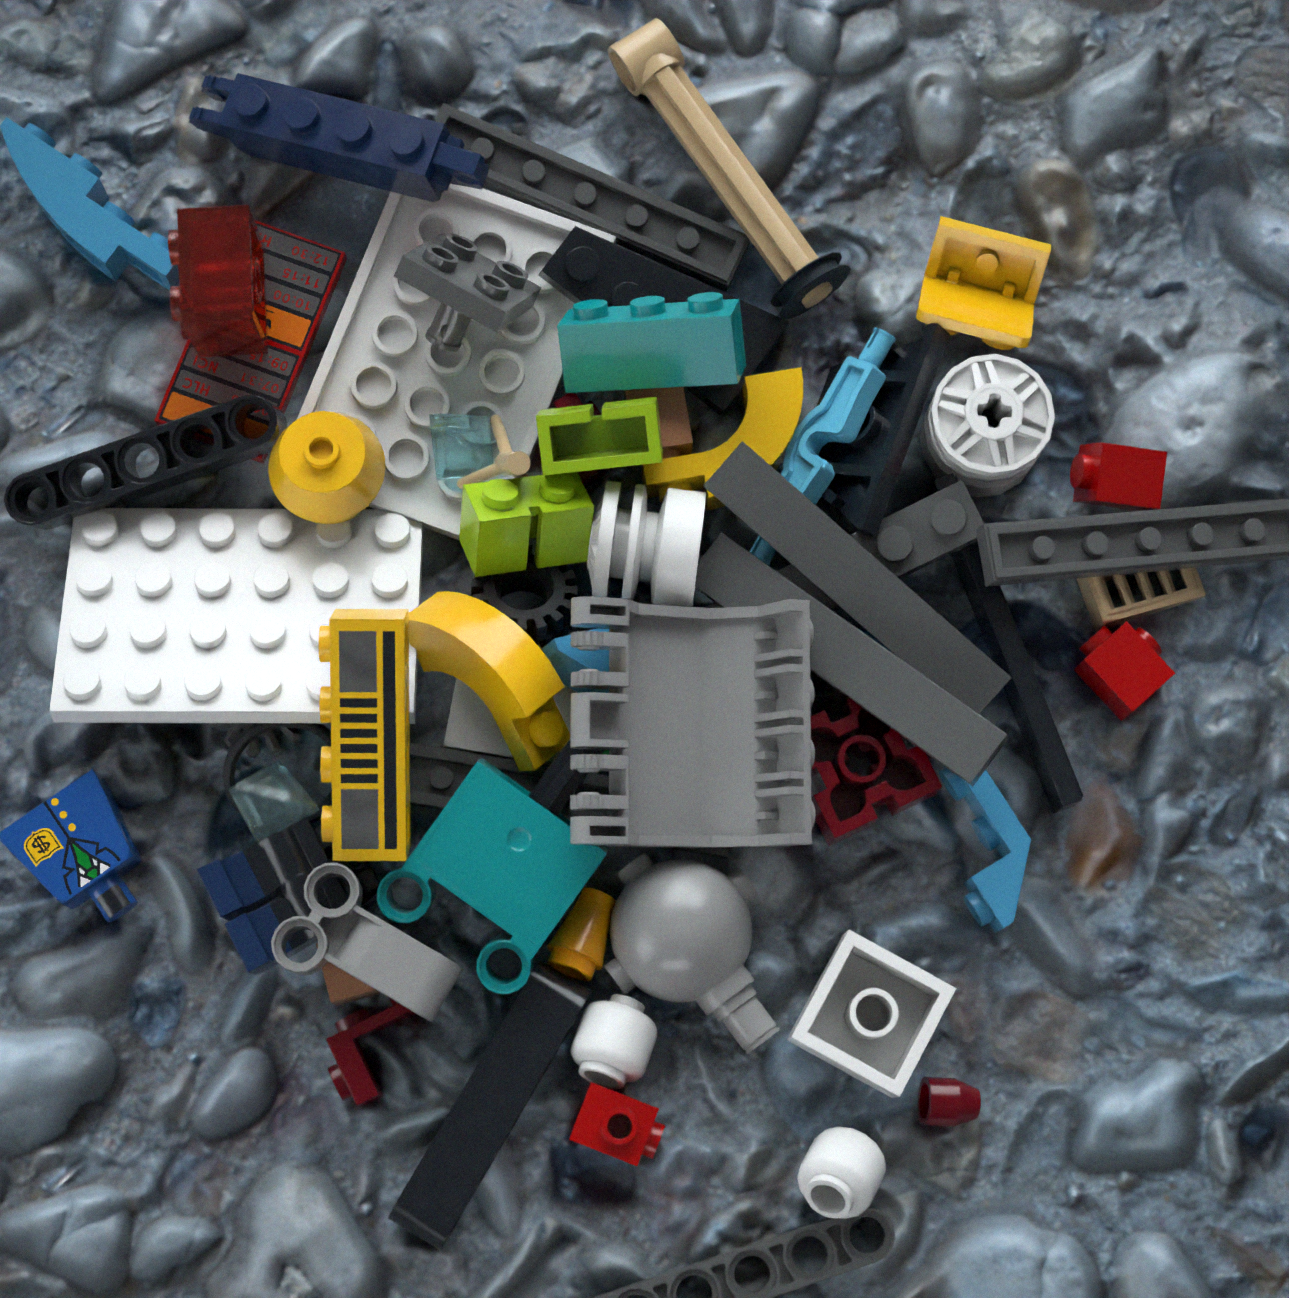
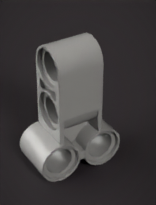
M335 862L324 863L314 868L307 876L304 884V898L312 911L308 917H291L283 921L275 929L271 945L276 961L289 972L298 975H312L320 971L329 962L432 1022L463 968L361 908L363 888L356 875L347 866ZM331 877L343 878L350 885V896L347 902L337 909L322 907L318 901L320 885ZM299 930H310L315 933L318 939L316 954L306 962L296 963L291 961L286 953L288 938Z

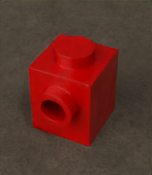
M1105 442L1079 445V453L1074 457L1070 468V484L1074 488L1073 502L1134 511L1160 509L1167 452Z
M1127 621L1114 633L1104 626L1079 648L1086 658L1074 669L1121 721L1175 674L1159 656L1162 654V649L1157 641L1144 629L1138 627L1135 630Z
M591 1082L569 1140L638 1166L641 1155L653 1159L665 1124L655 1121L659 1108Z

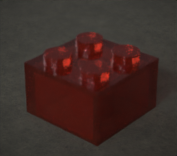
M249 205L177 209L178 229L169 230L168 249L171 264L178 265L180 286L170 287V307L173 321H180L183 339H190L199 358L268 354L264 243Z

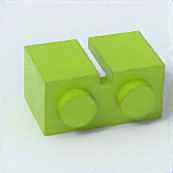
M657 397L604 402L602 415H594L593 404L541 409L536 415L543 476L662 463L664 454Z
M577 472L513 479H493L488 482L464 484L459 541L475 577L526 570L529 538H536L534 562L537 568L587 562L594 505Z

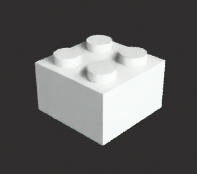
M847 930L838 942L787 1041L891 1098L900 1097L956 988L857 933Z

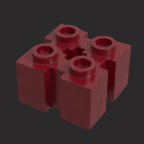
M851 699L845 701L840 711L843 718L836 722H830L825 710L811 716V740L815 748V760L811 768V778L818 791L811 800L815 807V820L828 846L871 827L878 818L874 808L886 804L891 816H894L934 797L942 788L925 752L918 747L907 750L900 734ZM854 752L858 759L866 757L870 759L872 765L865 772L867 776H860L857 772L851 773L847 769L846 764L850 759L847 753Z

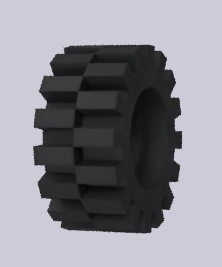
M529 545L526 570L474 576L471 584V596L486 602L504 613L518 624L537 645L543 648L553 639L567 636L568 629H573V626H571V598L577 597L578 586H575L576 576L573 570L566 572L567 565L537 568L534 562L535 555L532 554L533 545ZM527 591L539 595L546 603L535 609L521 610L508 606L501 598L512 592Z

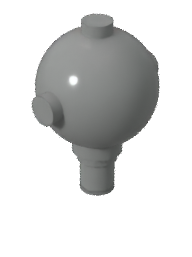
M646 853L625 866L617 874L625 884V887L615 902L610 919V942L615 958L603 966L620 991L625 995L637 987L654 998L668 1002L686 1003L696 1001L707 1016L713 1013L719 1022L722 1021L741 1048L746 1050V1054H749L778 1032L780 1028L776 1027L775 1021L755 996L757 992L751 986L755 980L744 966L750 952L753 933L751 914L747 904L755 899L758 893L741 869L736 867L725 875L706 863L688 859H674L653 864Z

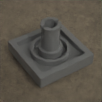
M442 233L403 255L394 277L441 302L425 337L433 345L441 337L443 340L440 343V349L457 352L462 345L461 341L471 319L497 333L534 306L542 287L527 280V272L517 265L506 261H497L496 263L477 252V245L471 240L457 234L449 233L445 235Z

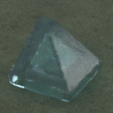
M429 414L437 480L462 478L494 464L489 416Z
M280 760L275 761L228 789L255 841H260L319 811L315 801Z

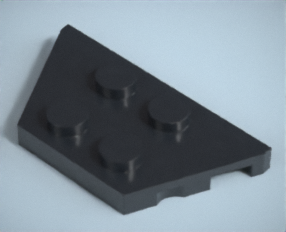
M930 323L922 327V338L901 347L895 343L892 344L879 368L886 375V379L873 400L856 439L851 443L828 442L823 445L819 452V457L829 462L835 472L833 480L822 497L869 537H876L950 337V334L937 323ZM843 362L831 367L817 406L820 405Z

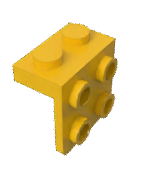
M940 216L922 280L916 319L925 323V325L937 323L950 335H956L960 332L979 337L985 344L996 349L1027 348L1032 336L1034 304L1050 256L1051 244Z

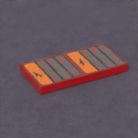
M239 215L154 419L157 426L229 400L252 394L264 397L285 414L347 261L346 253ZM256 410L246 418L244 431L249 439L259 438L268 430L270 421L269 415L265 410ZM210 429L200 430L192 437L214 446V435ZM268 453L251 460L264 464Z

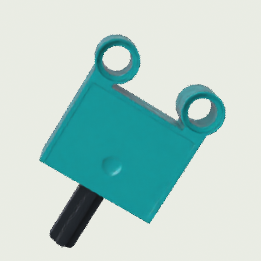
M569 738L531 792L484 758L479 759L407 861L395 867L381 880L377 889V902L382 913L388 919L397 923H410L418 920L432 906L436 898V882H438L508 932L493 936L484 945L477 959L476 972L480 982L494 993L510 994L518 991L526 984L534 966V955L608 853L609 848L605 845L570 844V820L561 814L570 800V795H574L589 774L580 773L578 770H571L570 755H602L605 750L570 748ZM408 877L420 885L423 895L419 906L405 908L394 900L392 885L396 879ZM500 948H508L515 951L521 959L522 971L510 978L497 975L490 966V954Z

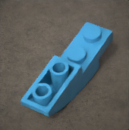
M6 117L0 128L8 151L33 197L50 222L68 243L92 265L115 282L130 264L175 294L188 277L179 258L181 251L178 247L156 232L147 237L132 226L135 224L133 218L115 204L108 202L110 198L100 180L102 172L93 163L77 153L68 158L54 149L56 142L39 127L28 123L25 128H22Z

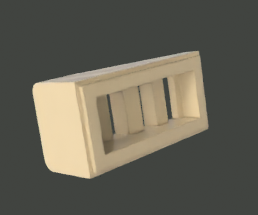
M1179 569L1186 589L1179 591L1175 590L1168 570L1156 571L1164 595L1155 597L1147 572L1134 573L1143 597V601L1139 602L1134 601L1125 576L1127 574L1077 578V582L1094 629L1098 632L1104 626L1110 628L1123 624L1126 621L1129 622L1205 597L1206 593L1197 569ZM1114 580L1123 606L1114 608L1105 581Z

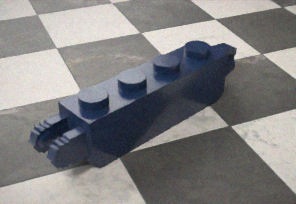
M237 73L235 80L206 75L201 91L216 101L226 102L223 111L219 112L203 107H193L189 116V123L197 129L209 134L213 133L217 136L229 138L238 150L250 156L430 202L439 201L443 191H448L450 184L482 190L490 169L485 164V159L481 154L463 149L465 146L463 140L451 136L444 123Z

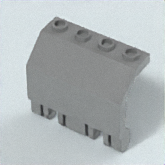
M571 598V626L609 629V632L577 631L571 633L572 648H578L582 651L609 650V672H600L598 669H580L577 672H572L571 687L608 689L609 693L581 692L571 694L570 748L609 750V755H570V769L578 770L580 773L609 771V795H600L598 792H579L577 795H570V809L609 811V817H570V844L684 848L811 845L812 828L815 823L816 814L811 800V768L815 760V748L811 740V707L814 701V685L810 679V647L813 643L814 628L810 620V600L786 599L760 606L701 608L642 604L622 598Z

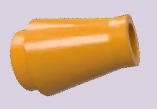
M583 888L578 901L547 945V949L551 952L547 964L568 977L581 981H591L595 970L603 968L611 912L616 902L615 899L602 891L593 888Z

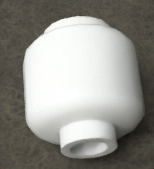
M614 994L611 996L610 1001H595L585 1008L570 1050L573 1060L580 1066L578 1072L584 1079L606 1088L622 1089L626 1082H635L644 1075L657 1039V1028L655 1023L643 1013L645 1006L641 1002L629 996Z
M847 1127L825 1129L814 1139L801 1163L797 1176L799 1189L810 1207L825 1217L847 1219L859 1216L869 1208L886 1171L885 1158L876 1142L865 1133Z

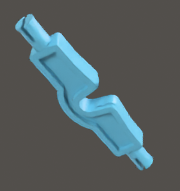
M876 327L873 329V333L858 359L849 356L844 360L820 405L811 410L800 422L786 448L781 475L815 505L835 476L833 466L825 459L819 457L821 448L828 442L851 443L856 439L870 406L886 379V375L879 368L896 338L882 329ZM758 535L749 553L769 566L777 550Z

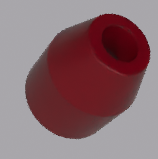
M923 1077L919 1086L917 1102L920 1123L929 1126L954 1127L977 1119L981 1108L979 1090L955 1078Z

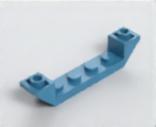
M859 629V630L862 631L864 634H866L867 636H869L870 638H872L874 641H876L877 643H879L881 646H883L884 648H886L887 650H889V649H888L886 646H884L877 638H875L869 631H865V630ZM944 767V769L939 771L940 778L950 795L956 801L964 798L976 818L971 821V825L976 836L988 851L996 848L1002 857L963 883L969 891L967 895L963 896V899L970 913L980 926L983 927L989 923L996 933L1014 922L1031 838L987 770L984 771L972 787Z

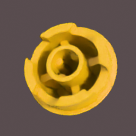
M312 412L295 420L277 438L269 457V481L274 494L281 504L296 516L319 524L342 523L356 517L377 496L385 476V456L374 432L360 420L339 412Z

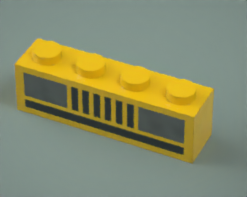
M335 609L329 618V626H320L319 660L320 662H330V686H321L320 721L321 723H331V746H322L320 774L322 783H332V806L322 807V842H332L333 861H407L411 847L409 609Z

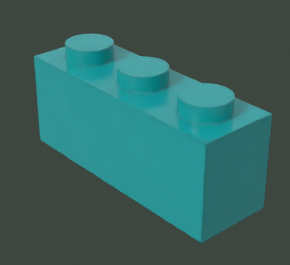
M707 292L688 297V302L665 303V298L661 296L636 298L631 300L628 306L608 307L607 301L601 299L575 303L573 309H569L557 325L565 392L577 393L738 384L746 368L740 299L723 300L722 294Z

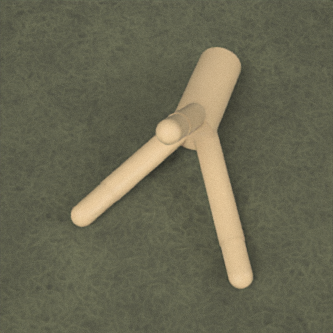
M495 414L490 418L493 434L500 453L496 457L495 463L460 478L457 481L458 488L463 489L464 484L484 482L500 474L504 476L512 475L514 478L529 477L527 471L531 464L530 458L522 451L512 452L505 427L499 415Z

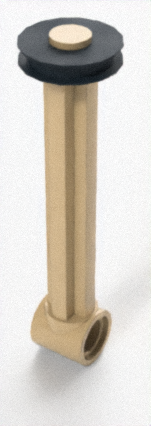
M655 18L609 46V58L623 84L634 96L642 94L648 97L782 284L773 294L770 301L773 307L783 306L779 313L781 318L791 319L817 306L836 291L847 279L851 271L850 266L845 264L839 265L842 259L840 252H831L820 257L816 255L682 69L685 66L683 54L676 39L661 20Z

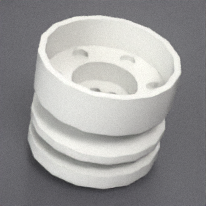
M999 354L973 356L951 368L935 390L932 401L925 413L920 433L923 458L935 478L953 473L954 476H957L958 481L963 480L970 496L973 497L1000 495L1019 484L1033 467L1040 453L1050 440L1055 419L1050 391L1039 374L1018 359ZM984 410L992 411L993 420L999 422L996 428L989 427L987 417L981 416Z
M607 480L604 494L593 514L587 569L589 570L592 585V597H608L611 578L623 579L622 599L633 601L640 581L651 583L652 604L692 607L706 492L668 488L660 512L654 513L647 510L645 485L636 484L632 510L620 508L622 482Z

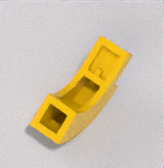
M802 367L745 376L742 388L745 416L737 431L726 442L714 449L665 458L662 460V463L642 465V481L646 487L647 498L659 497L662 503L668 488L690 491L702 489L703 492H706V511L724 507L725 505L703 485L742 441L776 470L784 459L786 448L794 435L800 417L803 401Z
M450 591L436 592L409 612V643L417 650V659L423 671H437L454 676L469 686L483 700L492 713L519 771L537 770L563 748L570 738V732L553 696L562 690L564 685L540 647L518 624L482 600Z

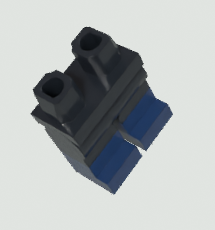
M305 817L292 824L291 827L278 831L223 860L217 859L197 869L220 917L229 921L224 925L248 973L259 975L279 964L272 953L271 945L275 929L283 921L291 917H308L312 910L304 898V884L307 876L314 868L324 863H335L332 858V842H322L321 820L314 823ZM369 862L351 870L363 888L361 908L377 898V889L380 884V880ZM331 877L325 880L318 890L320 905L328 909H337L343 906L350 896L348 881L340 877ZM280 896V898H278V899H276V900H274V901H272V902H270V903L264 905L263 907H261V908H259V909H257V910H255V911H253V912L247 914L248 912H250V911H252V910H254V909L260 907L261 905H263V904H265V903H267V902H269V901H271V900H273V899H275V898H277V897ZM310 930L294 932L286 943L288 958L316 943L318 939L315 933Z

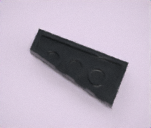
M577 226L572 229L538 275L574 303L601 299L607 301L608 307L628 306L631 300L645 296H661L665 298V303L688 302V297L707 292L720 293L723 295V300L738 299ZM740 300L746 368L738 384L684 387L719 415L726 410L743 387L744 377L751 376L790 323Z

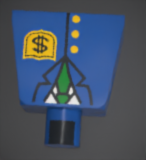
M93 769L0 832V841L62 905L74 909L91 898L107 923L120 918L137 905V900L121 877L138 866L142 860L109 785Z

